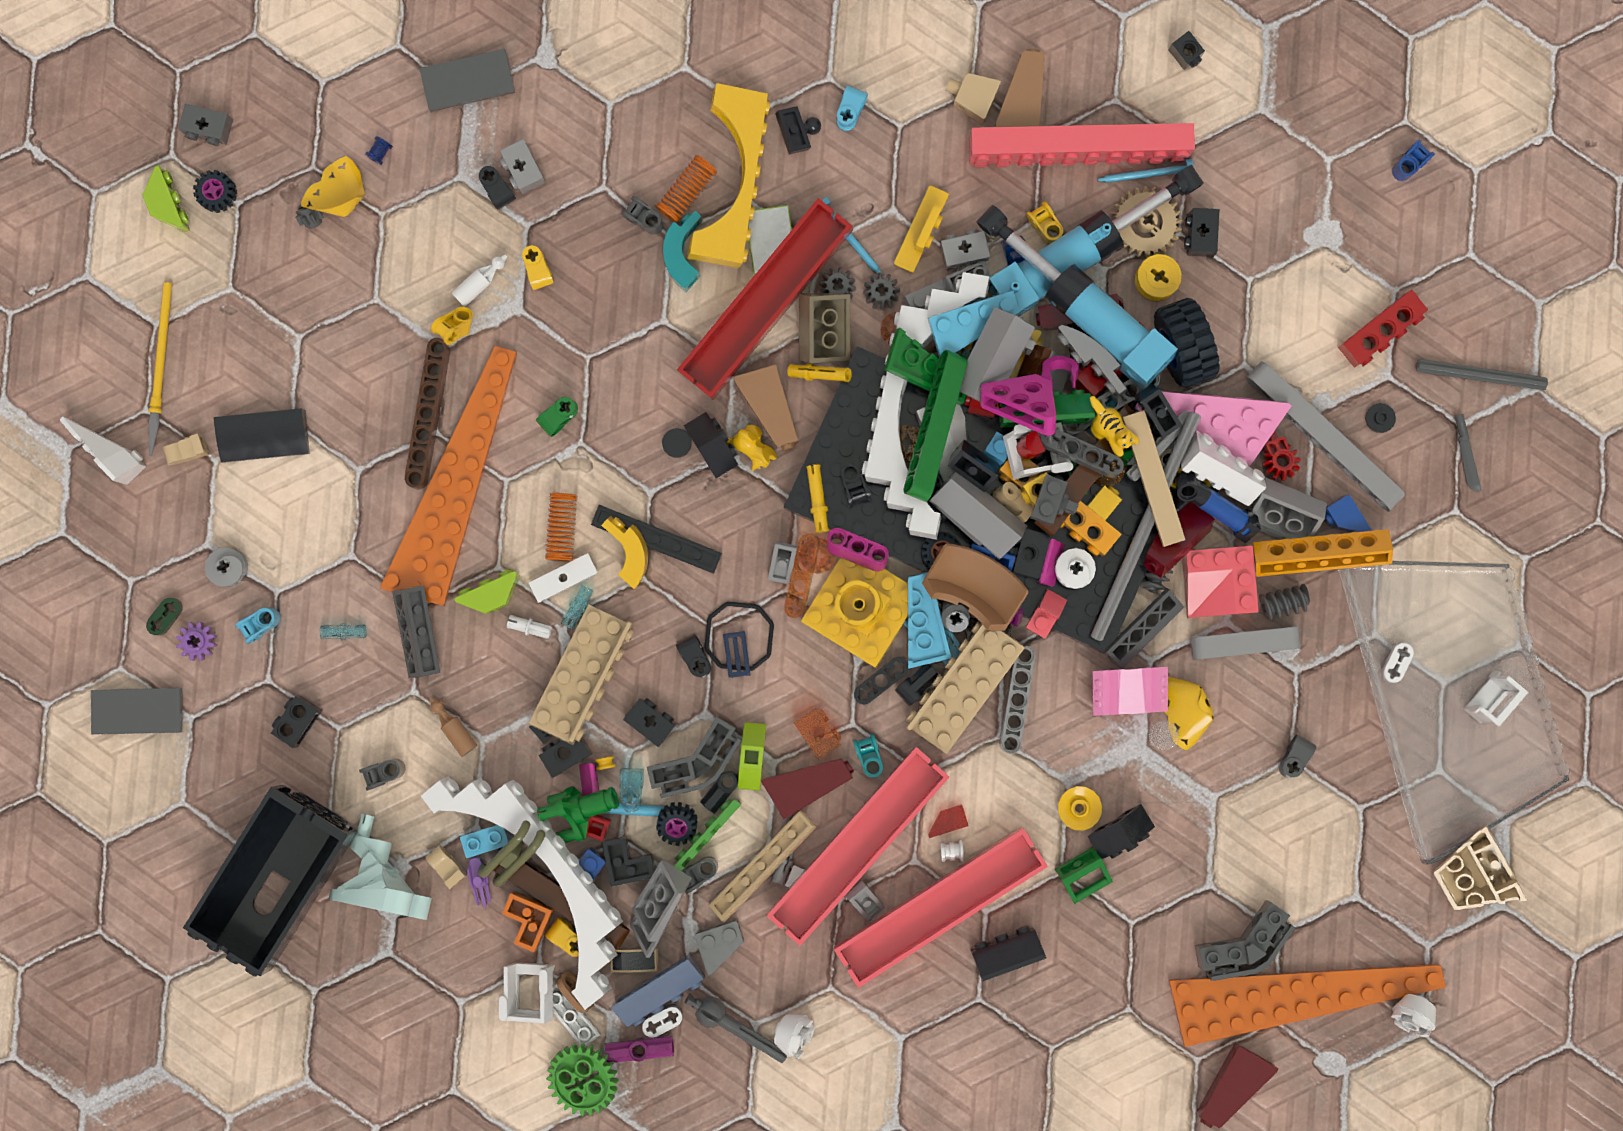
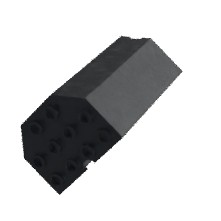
M285 785L270 787L183 926V929L188 931V936L195 940H203L207 943L206 946L214 952L222 950L227 954L226 959L233 964H241L246 967L245 971L253 976H262L273 969L358 832L351 826L348 829L346 827L348 822L343 817L301 792L290 793L291 789ZM272 870H274L291 882L273 911L263 915L255 910L254 900Z

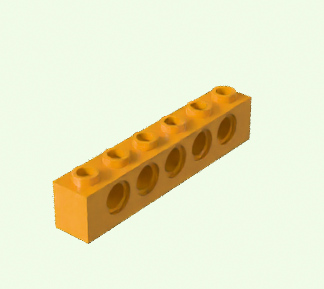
M1021 457L1024 470L1038 467L1030 459ZM1009 460L999 469L1001 474L999 478L1003 482H1012L1020 489L1023 485L1040 476H1029L1027 482H1021L1019 479L1013 480ZM1036 485L1032 486V494L1038 497L1035 493ZM1080 501L1076 511L1081 517L1080 524L1075 525L1071 523L1069 515L1061 525V528L1065 526L1071 531L1069 535L1078 542L1081 540L1088 545L1087 549L1093 555L1098 556L1099 554L1104 556L1122 534ZM1089 527H1095L1098 530V537L1096 539H1091L1088 536L1087 531Z
M1389 529L1253 542L1256 577L1392 564L1393 546Z

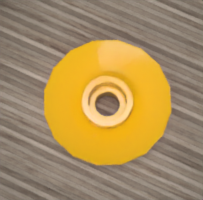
M1076 786L1062 794L1058 802V814L1061 821L1067 827L1073 830L1084 831L1092 828L1099 821L1102 815V804L1099 796L1093 790L1087 787ZM1077 804H1082L1083 809L1081 812L1075 810Z

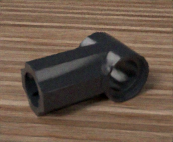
M925 664L911 678L908 677L895 691L908 706H911L932 685L939 674L930 664Z
M726 771L721 774L719 779L701 799L700 803L715 814L737 788L738 775L733 771ZM725 776H730L734 779L733 787L724 786L723 778Z

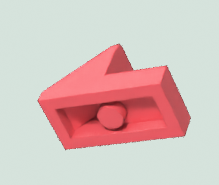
M1047 589L1025 628L1046 639L1055 621L1059 619L1067 600Z

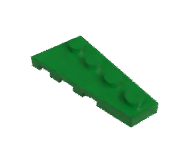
M897 328L884 370L930 391L939 358L921 347L922 344L917 340H912L908 337L902 328ZM959 392L958 405L964 404L965 394Z

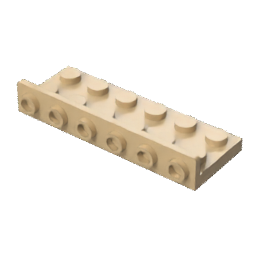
M588 604L529 721V725L571 745H574L575 741L580 742L585 732L582 727L585 721L590 722L595 712V709H592L595 701L599 702L605 692L602 687L605 681L609 682L615 671L612 667L615 661L619 662L625 651L622 647L625 641L629 642L634 634L632 623L620 620Z
M979 620L971 630L973 633L969 640L965 638L958 647L960 653L957 657L954 658L952 656L945 665L947 670L944 675L941 676L939 674L932 683V686H934L930 694L926 692L919 701L921 706L917 712L912 710L906 719L909 722L907 724L908 730L912 729L946 754L1025 649L1024 645L1003 630L987 631Z

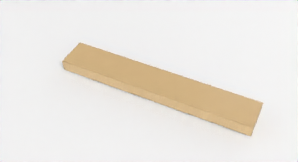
M1145 410L1122 417L1124 425L1139 438V443L1136 445L1132 444L1131 448L1162 546L1165 547L1184 541V533Z
M800 810L708 906L721 921L725 922L817 826Z

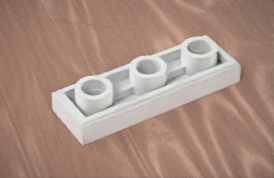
M589 553L529 582V585L538 603L598 574V571ZM563 574L567 575V581L565 582L560 580Z
M556 983L553 986V1013L579 1045L584 1043L586 1047L601 1033L585 1013H580L574 1009L559 991ZM567 1013H573L574 1019H569Z

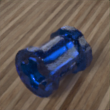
M376 136L370 151L364 155L377 164L382 165V159L393 146Z

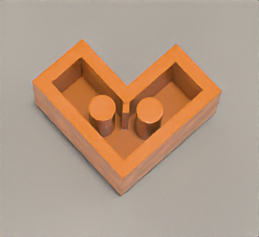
M517 891L511 892L502 915L522 923L514 944L535 952L540 945L554 910L543 902Z

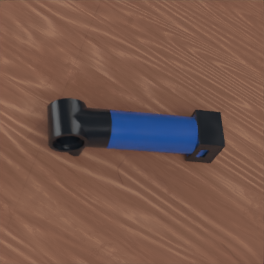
M1181 471L1175 476L1176 491L1180 499L1174 504L1177 512L1181 511L1191 502L1233 530L1234 536L1244 543L1248 542L1261 530L1259 518L1256 514L1248 509L1243 511L1199 481L1195 477L1196 474L1194 472L1186 473Z

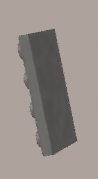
M505 49L419 68L430 112L515 93Z
M182 688L91 690V735L182 732Z

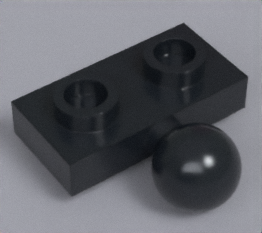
M798 106L778 110L775 115L788 154L809 150L811 145L807 133L810 135L819 133L821 130L820 120L810 117L803 123Z

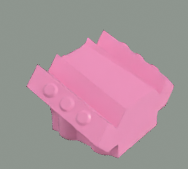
M1168 667L1093 671V716L1168 711Z

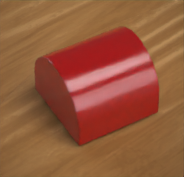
M1036 431L1030 432L1021 438L1016 446L1018 454L1024 459H1032L1045 452L1043 443Z
M600 815L590 817L587 836L603 842L608 833L611 819Z

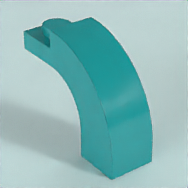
M696 211L692 214L688 213L683 218L681 227L673 222L666 233L663 244V256L667 270L674 282L686 293L700 278V272L690 265L683 255L686 240L703 221L702 216Z

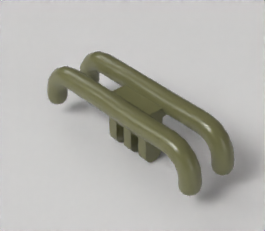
M524 820L515 836L487 864L480 865L478 875L481 878H485L500 864L506 870L501 875L498 873L494 875L493 884L495 887L502 886L538 850L545 838V831H537L532 843L520 854L523 845L522 840L530 828V822Z

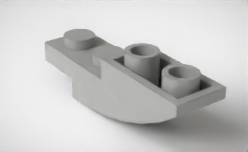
M983 260L950 274L938 282L905 295L903 300L906 306L925 309L927 295L931 296L932 289L955 292L957 279H962L963 272L989 276V278L991 277L990 272Z
M1064 325L1058 327V339L1063 346L1068 345L1073 351L1070 354L1078 364L1082 363L1085 367L1092 362L1091 368L1098 377L1103 376L1106 380L1104 385L1112 395L1115 393L1120 397L1126 392V387L1115 374L1120 369V364L1102 345L1078 330Z

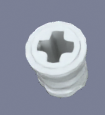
M959 840L956 844L954 842H949V844L940 842L941 862L946 860L953 862L955 859H960L961 862H964L962 840Z

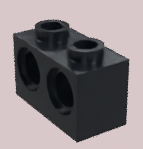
M302 696L291 697L284 706L286 711L282 717L278 716L272 724L274 729L271 734L292 748L299 747L323 711ZM300 705L304 706L306 711L303 717L297 715V708ZM287 724L293 727V733L290 736L284 732V727Z

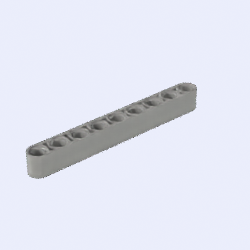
M1261 361L1246 376L1248 383L1266 400L1285 401L1292 405L1284 417L1383 509L1390 512L1405 496V493L1268 364Z

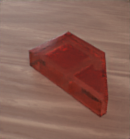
M962 804L940 811L928 834L929 838L969 826Z

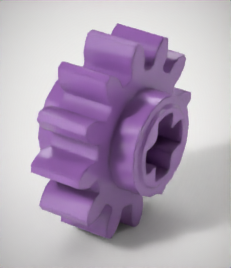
M190 622L188 624L189 629L180 628L184 634L183 636H176V639L181 640V644H178L176 648L184 649L181 656H188L190 654L189 660L195 661L196 658L205 660L204 653L206 655H213L210 647H217L216 643H212V639H215L217 635L209 634L212 627L204 628L203 622H198L197 626ZM196 638L200 639V643H197L198 645L193 644V640H196Z

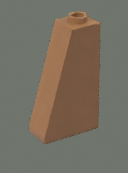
M1033 48L1022 52L995 127L1040 126L1045 52H1040V50Z
M776 364L734 376L736 386L776 448H782V451L795 448L798 438Z

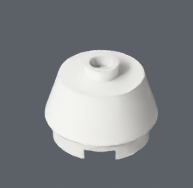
M1406 994L1392 1008L1391 1018H1395L1394 1023L1406 1032L1413 1030L1421 1032L1420 1037H1429L1431 1031L1435 1030L1436 1007L1426 998L1419 995Z
M786 1014L775 1028L774 1044L788 1057L793 1056L800 1059L804 1055L802 1048L805 1047L807 1042H811L815 1026L812 1025L813 1020L809 1019L807 1015Z

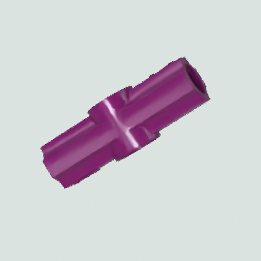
M672 1036L605 1043V1055H609L606 1061L607 1063L640 1062L644 1059L674 1056V1041ZM642 1045L645 1048V1053L642 1055L637 1054L634 1046Z

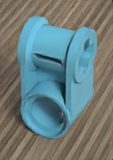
M847 85L837 111V125L841 130L851 131L854 129L859 115L865 106L868 97L867 92ZM846 116H850V118H848L847 121L843 120V118H846Z
M262 608L236 623L235 627L242 632L246 639L245 643L250 644L280 623L281 615L274 608ZM267 612L272 616L269 624L264 620V615Z

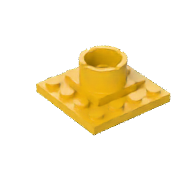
M840 558L801 622L877 668L908 618V583L885 569L876 572ZM858 602H863L862 608H856Z

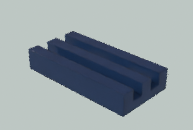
M745 631L723 634L728 677L751 676ZM737 637L742 639L746 671H741ZM728 638H733L737 672L733 673Z

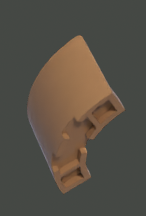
M945 544L922 582L931 599L944 600L958 605L960 602L969 607L968 612L975 616L987 631L1006 630L1028 595V589L1005 566L981 552L954 544Z

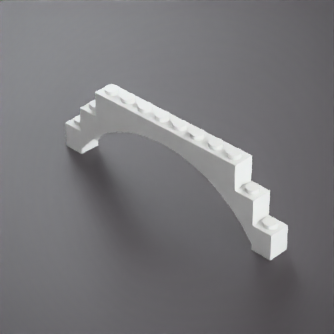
M963 272L962 279H957L955 292L932 289L931 296L927 295L925 309L901 305L900 312L895 314L894 325H897V328H902L908 337L912 340H917L922 344L921 347L925 349L933 339L928 317L986 299L990 285L989 276ZM892 333V334H891V337H890V346H891V344H892L893 337H894V334H895V333ZM887 372V375H883L880 388L883 389L882 397L878 396L876 410H879L878 417L873 418L871 431H874L873 440L869 439L867 453L870 454L868 461H864L862 474H865L867 482L890 486V488L886 487L884 501H887L888 508L913 512L908 514L906 522L910 535L937 540L941 514L934 512L927 502L904 494L903 489L908 470L905 465L900 442V412L907 381Z
M448 776L439 780L421 795L434 814L439 811H456L489 820L514 835L518 832L522 822L527 820L530 822V828L522 841L528 846L534 840L537 831H545V838L535 853L548 866L558 881L568 901L577 932L579 950L576 988L571 993L586 1010L612 989L609 985V980L599 972V969L617 956L613 944L604 937L623 922L621 915L607 901L605 893L596 887L591 875L582 869L577 857L568 851L564 840L551 829L550 822L539 819L538 814L540 813L537 812L536 804L527 798L522 786L513 779L492 793L490 785L483 781L482 778H479L460 791L458 784Z

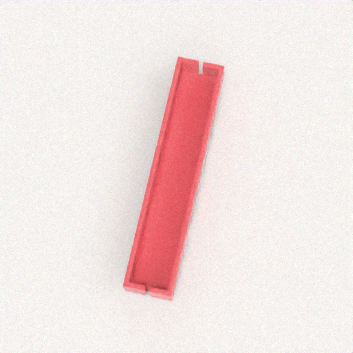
M1194 123L972 128L969 135V165H974L976 168H984L988 164H996L997 167H1008L1010 164L1028 167L1031 166V163H1040V166H1052L1053 163L1072 166L1079 162H1084V165L1088 166L1096 165L1097 162L1117 165L1119 162L1127 161L1130 165L1140 164L1141 161H1150V164L1172 161L1173 164L1184 163L1195 150Z
M914 747L766 913V916L781 930L785 924L787 926L785 933L799 946L804 943L950 778L935 763L929 766L928 764L931 762V759L917 747Z
M1019 827L835 945L834 951L844 967L850 964L847 967V971L858 988L1047 868L1048 866L1035 847L1032 848L1035 845L1024 828Z

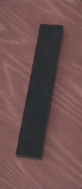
M598 505L591 523L592 526L607 531L601 525L610 516L613 518L617 517L625 524L624 528L626 530L633 524L638 528L644 537L647 548L710 573H715L722 553Z

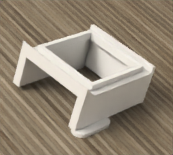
M1061 422L1056 423V429L1063 431ZM1019 424L1014 426L1012 432L1003 436L1013 480L1040 475L1046 472L1061 473L1073 469L1071 460L1050 451L1053 465L1024 470L1021 457L1017 452L1016 439H1021L1034 430ZM1054 435L1046 436L1048 443L1056 441L1053 439ZM1061 438V440L1058 442L1059 444H1058L1057 448H1059V449H1060V446H1061L1062 442L1064 441L1063 438ZM1065 444V450L1068 452L1067 444Z
M1493 671L1488 676V681L1465 706L1464 710L1479 723L1492 722L1500 727L1529 692L1510 676H1500V671ZM1508 694H1514L1494 717L1491 713Z
M514 962L504 966V996L499 998V1019L501 1021L547 1023L553 1020V971L555 965ZM519 974L539 975L540 1010L519 1009Z

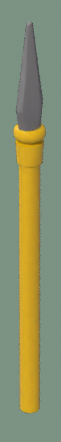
M168 282L163 283L153 391L150 400L151 407L148 409L150 413L149 456H152L159 426V414L162 413L161 393L172 283Z

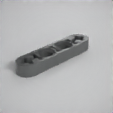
M1055 429L1053 439L1056 441L1051 443L1047 442V438L1044 437L1046 435H1040L1046 450L1106 477L1115 478L1123 470V461L1118 456L1063 431ZM1061 438H1063L1064 441L1062 442V444H1061V446H1060V449H1059V448H1057V446H1058V444H1059L1058 442L1061 440ZM1068 442L1074 443L1077 446V452L1073 454L1068 453L1065 450V444ZM1086 453H1096L1098 456L1097 462H1088ZM1105 457L1106 459L1104 463L1111 464L1112 462H1115V467L1118 469H1115L1112 472L1109 470V465L1103 464L1102 467H1099L1098 465L1102 461V458Z

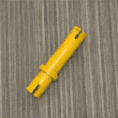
M807 363L806 365L790 364L787 369V374L790 378H805L807 381L820 379L849 382L852 377V372L849 368L815 366L813 363Z
M819 464L813 465V467L811 465L806 466L812 502L810 511L814 517L815 533L829 531L826 514L828 506H825L821 466Z

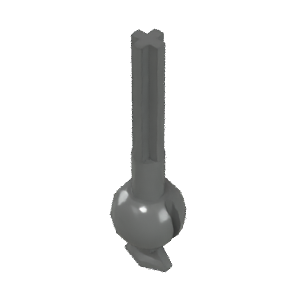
M691 993L688 994L684 1003L691 1005L696 1010V1019L702 1026L714 1028L719 1025L778 1062L783 1063L786 1060L787 1055L772 1041L726 1014V1008L721 1000L713 996L700 1000L699 998L695 999Z

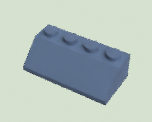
M690 953L615 1000L611 1009L627 1027L631 1024L635 1027L646 1020L644 1016L650 1012L655 1015L665 1008L663 1004L671 1000L674 1003L684 996L682 992L690 988L693 991L703 984L701 980L704 979L705 975Z

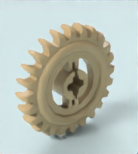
M1144 186L1142 193L1136 187L1134 189V196L1130 191H1127V200L1120 197L1121 205H1114L1118 212H1112L1111 216L1116 219L1156 193V187H1153L1150 193H1148L1147 186ZM1169 201L1155 209L1161 217V230L1156 226L1158 216L1154 211L1136 221L1135 225L1138 231L1141 233L1150 232L1154 237L1143 238L1138 236L1132 230L1131 225L1119 232L1124 248L1129 247V254L1135 250L1137 257H1140L1142 252H1144L1145 257L1148 258L1150 252L1153 255L1158 254V250L1166 253L1165 246L1170 248L1174 246L1171 240L1176 241L1179 239L1174 233L1182 231V228L1176 225L1183 222L1182 219L1176 218L1181 213V210H1173L1177 206V202L1169 204ZM1149 218L1151 220L1150 223L1145 225L1143 221Z

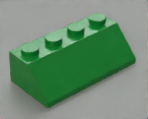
M1084 390L1071 391V394L1062 395V391H1053L1056 423H1090L1095 418L1094 408L1090 402L1091 393L1084 394ZM998 403L999 408L1007 406L1006 404ZM1015 411L1013 414L1015 416H1024L1026 413ZM999 416L1000 428H1010L1019 425ZM1035 419L1032 421L1037 425L1044 423V421L1041 419Z

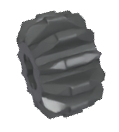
M842 267L838 268V273H835L834 269L830 268L831 276L823 273L822 277L826 281H819V285L825 287L820 290V293L850 294V299H852L853 295L849 291H856V287L851 285L856 280L855 278L847 279L851 273L849 270L843 275ZM836 282L838 284V282H841L842 289L834 290L833 283Z
M880 272L878 273V280L871 275L870 281L872 283L865 282L864 286L868 290H864L863 295L869 296L866 299L867 304L874 301L873 309H876L877 305L881 304V310L884 311L886 303L892 308L893 302L891 300H899L896 293L900 292V288L894 287L898 282L896 279L889 282L890 274H887L886 278L882 279L883 275ZM879 287H883V290L887 291L884 296H880V293L876 292L879 290Z

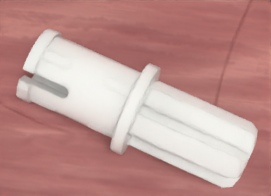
M514 615L509 616L511 621L507 622L508 629L525 632L527 636L532 634L546 639L551 636V626L534 622L531 618L527 620Z

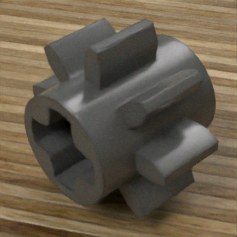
M301 204L297 207L298 211H296L297 216L295 218L300 226L305 225L308 229H312L322 223V218H324L322 214L324 212L302 207Z

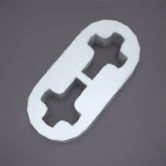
M1397 643L1392 647L1381 671L1385 681L1396 683L1403 678L1414 654L1413 648L1409 644ZM1405 648L1404 652L1407 653V656L1401 657L1398 661L1400 656L1397 652L1398 649ZM1397 664L1395 672L1398 674L1396 677L1392 676L1390 678L1388 669H1393Z
M671 1005L655 1015L649 1016L643 1023V1033L648 1037L654 1038L678 1026L683 1018L682 1010L677 1006ZM669 1011L678 1013L675 1022L672 1019L664 1021L669 1016ZM650 1021H652L653 1024L659 1021L661 1022V1024L657 1026L656 1032H653V1030L648 1031L647 1027L649 1026Z

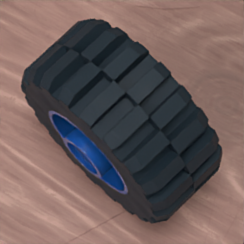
M1185 298L1159 307L1154 314L1155 329L1178 349L1174 359L1167 365L1175 382L1180 387L1187 388L1216 377L1220 369L1218 349L1209 322H1207L1200 305L1191 298Z

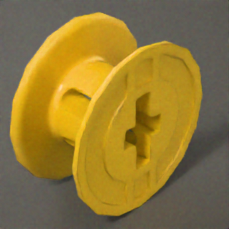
M1156 254L1148 257L1142 262L1135 273L1137 291L1142 297L1150 301L1168 299L1181 283L1182 273L1180 267L1173 258L1167 255ZM1159 274L1162 278L1157 282L1154 278Z

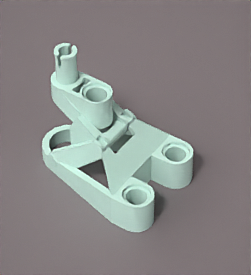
M361 814L358 832L350 844V848L362 859L358 875L337 889L331 888L328 900L427 920L432 898L416 895L399 875L398 869L392 867L388 862L392 843L369 838L375 816Z

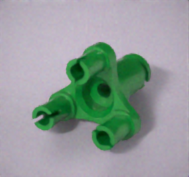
M574 786L565 788L563 792L547 796L548 805L538 807L537 812H541L538 814L541 821L556 816L564 817L572 828L555 832V834L560 836L565 843L575 840L579 842L587 837L590 817L611 811L610 809L612 808L617 809L619 807V799L613 787L583 796Z

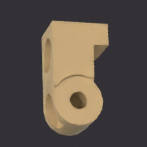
M198 433L163 447L168 465H176L210 455L205 437Z
M1006 482L995 488L992 495L993 498L1023 523L1026 522L1031 516L1034 507L1030 503H1025L1020 494L1022 492L1021 489L1012 482Z
M438 845L426 856L428 863L445 881L444 883L449 889L453 888L468 875L457 860L441 845Z

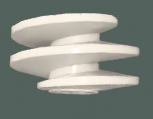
M1078 548L1063 552L1055 564L1057 579L1062 585L1073 589L1083 588L1088 585L1094 578L1096 571L1095 561L1092 556L1085 550ZM1075 563H1077V567H1080V571L1076 572V574H1073V570H1070V566H1073Z

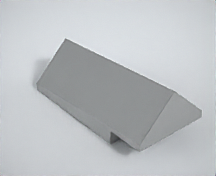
M994 307L967 360L960 392L981 403L982 384L1009 379L1035 327L1016 315ZM1002 391L995 392V395L1001 394Z
M955 471L929 500L977 545H984L998 559H1001L1022 538L1027 527L1026 524L986 491L983 492Z
M666 861L659 863L632 907L635 916L630 923V927L646 958H650L660 942L692 879Z

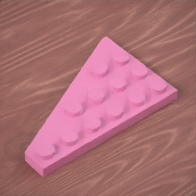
M1162 391L1177 417L1184 410L1199 414L1201 419L1196 430L1201 434H1208L1214 443L1219 446H1225L1236 458L1241 457L1244 459L1249 467L1292 406L1285 401L1277 402L1263 399L1255 400L1252 398ZM1137 403L1134 408L1138 411H1142L1139 404Z

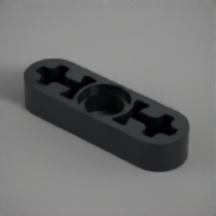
M901 657L892 659L855 689V700L863 705L873 701L907 674L909 670L908 662ZM894 662H903L904 666L902 668L904 671L902 673L899 671L895 672L893 676L896 678L892 681L890 675L884 669L888 667L889 671H891L895 667ZM883 674L887 677L888 683L885 687H878L875 684L877 675ZM871 681L872 686L878 690V693L874 694L872 690L868 694V700H860L858 698L860 695L859 690L861 688L864 691L870 687L867 683Z

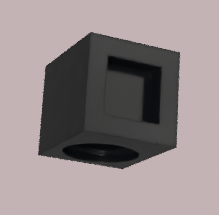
M1190 31L1174 41L1168 49L1183 70L1189 66L1191 68L1196 67L1202 61L1201 57L1205 52ZM1183 49H1190L1193 55H1185Z

